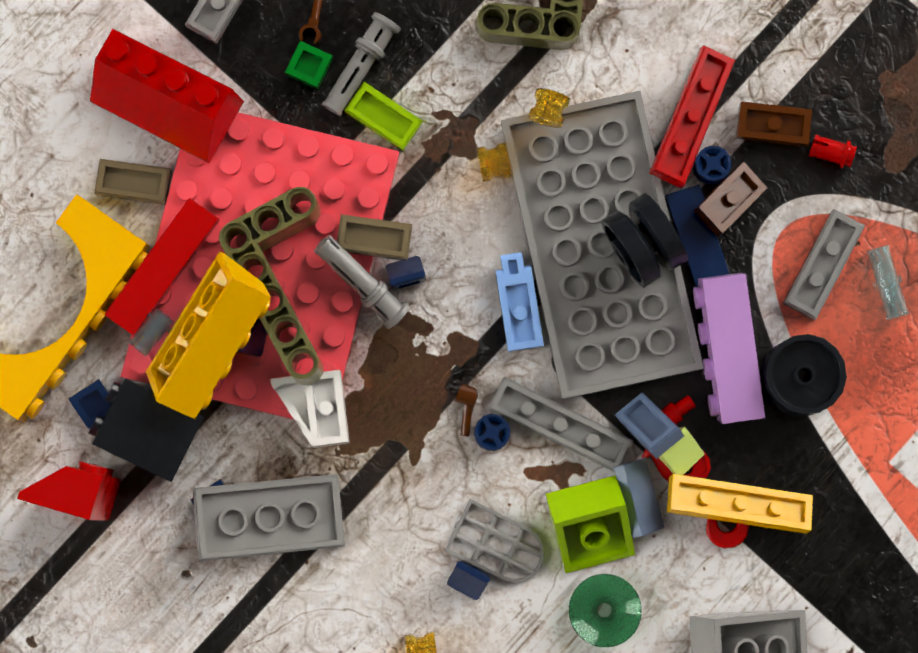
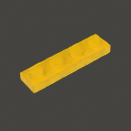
M672 474L669 477L667 513L805 534L811 531L813 495Z

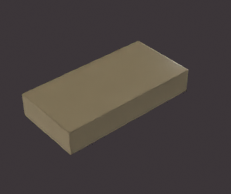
M100 159L94 194L96 196L165 205L172 170L164 167Z
M341 214L337 242L348 253L408 261L412 224Z

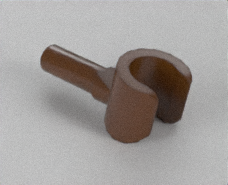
M314 0L308 24L304 25L299 31L300 41L304 42L305 32L309 29L316 31L314 45L321 41L322 34L318 29L323 0Z
M466 384L460 386L455 402L465 405L460 436L468 437L471 416L478 398V392L474 387Z

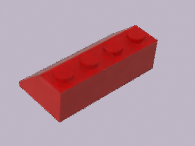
M115 29L111 30L95 58L90 96L91 103L210 163L244 103L232 88Z

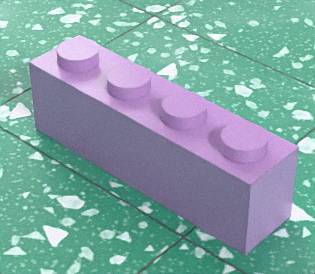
M734 273L699 278L698 287L693 288V296L696 309L702 308L703 323H698V333L701 345H707L708 359H703V367L706 381L711 380L713 394L708 395L710 415L716 416L717 421L721 424L765 418L746 274Z

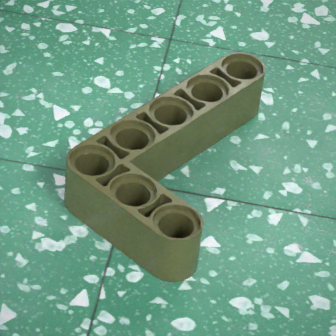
M550 0V8L489 3L483 6L478 13L477 32L483 40L490 43L566 50L573 47L577 42L581 27L583 0H574L572 2ZM490 16H495L501 19L503 25L496 30H491L484 26L483 21ZM524 20H532L537 24L538 29L533 33L527 34L522 32L518 25ZM562 23L568 24L572 28L573 33L568 37L558 36L554 31L555 26Z
M296 187L227 223L220 231L219 241L225 254L247 271L255 265L263 267V272L257 279L264 283L270 296L280 298V303L276 309L267 311L260 320L289 374L297 383L309 386L320 380L323 374L322 362L263 253L318 221L321 210L315 195L305 187ZM300 201H309L311 203L309 210L303 214L294 212L295 205ZM267 219H279V223L274 230H262V225ZM235 236H247L246 242L242 247L237 249L230 247V242ZM293 327L297 330L296 336L292 341L285 343L279 340V335L283 329ZM305 358L313 360V368L309 373H296V365L300 360Z

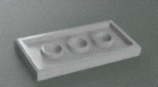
M338 474L193 488L199 561L345 546Z

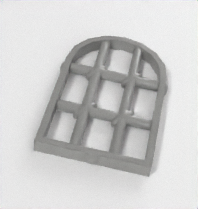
M471 499L459 522L455 524V530L445 549L446 552L494 575L496 579L513 583L523 582L535 576L542 567L545 556L543 543L539 536L528 528L526 524L518 523ZM471 504L493 514L489 524L487 522L485 524L466 515ZM498 517L521 528L517 537L513 536L512 538L493 528ZM463 520L485 530L481 541L477 540L475 542L458 533ZM526 531L535 537L540 546V551L521 542ZM489 535L491 537L495 535L513 544L508 555L504 554L503 556L485 547ZM455 538L476 548L471 560L450 550ZM517 549H523L540 557L539 564L535 570L512 560ZM486 553L504 562L500 572L497 573L476 563L480 554L484 555ZM512 566L529 574L524 578L517 579L504 576L508 567L512 568Z

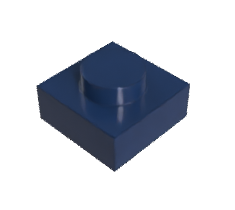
M97 379L68 398L88 429L91 427L97 414L104 416L110 403L104 401L108 391L100 379Z

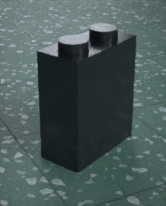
M124 377L121 383L114 381L104 400L110 403L105 415L97 414L89 429L88 434L94 436L91 444L172 482L204 416L198 414L193 419L156 402L153 391Z

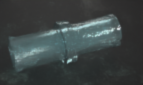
M889 245L866 251L876 282L873 283L874 289H879L887 320L909 314L900 286V282H903L901 275L897 276Z

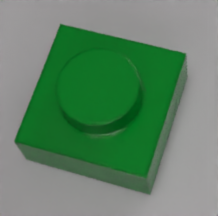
M300 41L285 74L318 90L333 60V56Z

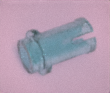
M158 308L154 313H148L150 318L133 339L129 341L135 349L145 356L149 355L151 349L166 331L170 333L172 329L170 326L174 323L168 315Z

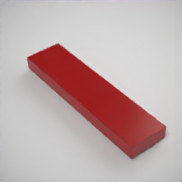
M705 45L699 49L649 174L679 188L685 186L735 62L734 59Z
M189 198L104 315L133 336H136L218 224L219 218Z

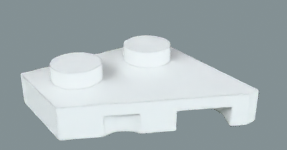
M340 370L323 372L320 380L309 386L297 383L292 376L270 379L272 387L313 448L350 443Z

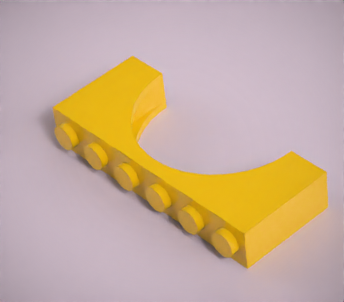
M78 194L72 199L56 221V224L71 237L84 262L86 294L82 309L71 328L51 345L26 354L0 353V408L18 421L26 422L28 418L34 419L39 414L45 404L42 400L50 388L55 390L66 376V372L63 371L71 359L75 361L82 355L87 347L86 338L92 330L98 331L106 322L108 317L104 314L152 249L143 240Z

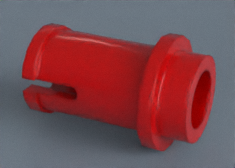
M815 134L809 157H816L840 164L839 168L843 169L844 166L851 167L857 147L850 145L851 141L848 140L846 143H842Z

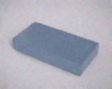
M643 392L615 414L618 421L655 459L684 437L680 428Z
M646 458L614 467L617 481L626 503L632 537L644 536L664 528Z

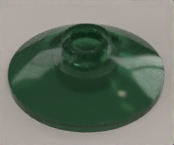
M597 574L582 581L570 598L568 610L571 625L578 636L587 643L597 647H614L627 641L637 630L642 615L641 601L636 590L629 582L612 574ZM602 603H608L611 607V612L606 617H601L597 612L598 606Z

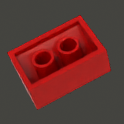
M79 461L78 467L65 466L21 490L17 499L87 520L109 521L121 479L112 476L114 469Z

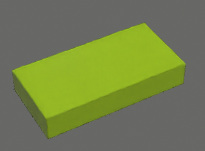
M363 82L344 110L347 115L402 152L423 124V121L366 82Z

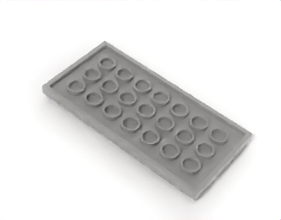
M641 91L501 120L562 400L704 369L681 266L670 271L658 262L661 277L647 287L642 288L617 257L601 224L603 219L617 210L630 218L628 212L629 203L644 193L652 197L670 221L661 179L649 174L655 160V152Z

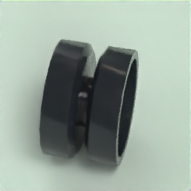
M646 193L629 203L628 212L630 218L617 210L601 221L603 230L617 257L642 288L647 287L661 277L658 262L664 268L672 271L688 260L687 252L673 225L659 205Z
M810 334L792 336L773 347L763 359L759 372L761 390L767 402L780 413L793 417L814 415L832 406L843 393L847 378L845 362L837 348L826 339ZM801 370H805L807 373L804 378L805 382L798 378V372Z

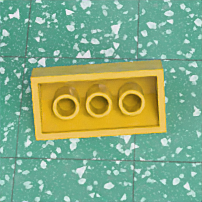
M220 251L146 370L156 402L193 419L197 417L201 409L204 410L208 407L216 384L220 379H224L228 375L233 357L238 349H243L250 339L251 328L258 318L260 319L266 314L270 305L271 296L264 283Z

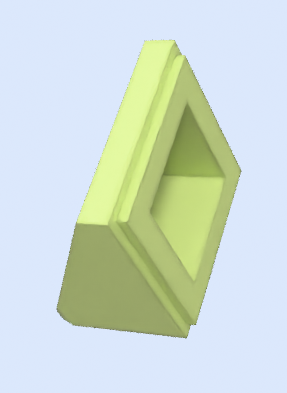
M679 427L684 437L658 458L673 474L684 475L705 453L685 427Z

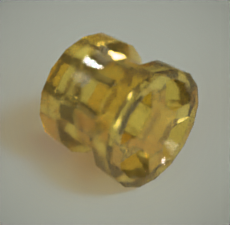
M537 88L534 95L536 104L535 107L530 109L528 118L545 126L562 128L564 121L562 117L563 109L568 107L570 98L553 90Z
M505 142L498 143L495 148L490 149L484 146L477 147L483 182H489L496 176H501L504 179L511 177Z
M427 632L424 637H415L413 634L405 635L407 653H437L434 632Z

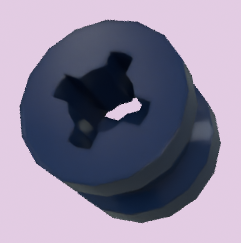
M719 146L705 147L699 152L693 164V173L696 179L704 185L711 186L723 181L731 169L730 155Z
M489 414L478 420L474 430V437L481 448L487 451H496L507 444L510 438V427L503 417L497 414Z

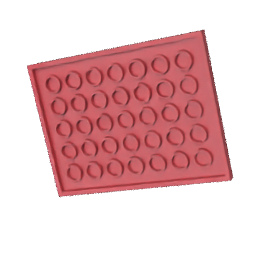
M239 112L210 163L180 149L156 243L189 198L215 215L220 221L136 336L131 335L121 377L150 384L146 374L147 368L219 251L225 254L219 241L222 228L227 223L293 188L305 187L312 191L319 203L321 212L318 221L263 253L323 365V372L340 370L343 382L362 307L361 296L314 252V249L328 235H331L337 241L341 214L379 220L384 219L400 152ZM309 201L298 202L294 207V212L297 214L306 213L311 207V203ZM267 219L262 225V230H274L279 223V219ZM235 236L230 242V247L236 249L242 247L246 242L247 236ZM349 253L370 274L374 257ZM255 265L248 272L258 278L263 272V267ZM271 296L267 311H272L278 307L280 303L279 297ZM293 327L283 329L279 335V340L285 343L292 341L296 336L297 330ZM268 333L261 357L241 353L235 354L228 375L224 379H220L213 389L212 400L293 419L271 385L270 379L291 375L282 362ZM308 358L300 360L296 365V373H309L313 368V360Z

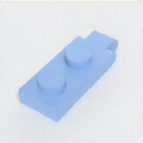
M522 252L500 255L502 269L495 270L507 350L508 352L543 347L544 343L531 265L524 266Z

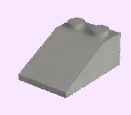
M805 610L730 612L690 616L691 653H807Z

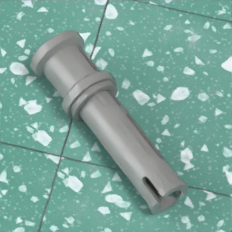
M374 12L371 16L373 21L362 38L358 37L355 41L357 50L340 74L325 101L322 102L326 109L338 116L342 115V111L360 86L374 61L383 59L385 56L383 51L392 36L398 34L401 30L396 23L380 13ZM380 29H382V33L380 34L379 38L376 42H374L375 37L379 33ZM364 55H367V57L365 58V60H364L363 63H362V62H361V59L363 58ZM357 68L358 71L356 72V74H355V76L353 77V79L351 80L350 84L348 85V87L346 88V90H345L344 93L342 94V93H341L342 89L344 88V86L346 85L347 81L349 80V78H350L351 75L353 74L354 70Z
M331 235L326 236L316 246L314 252L361 296L360 301L365 308L370 307L384 321L383 326L385 328H392L406 315L410 306L406 302L401 303L388 290V284L385 281H377Z

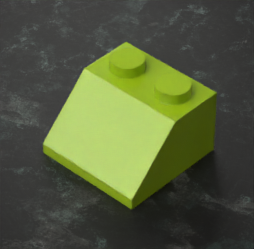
M616 475L545 494L565 573L635 555L626 503Z

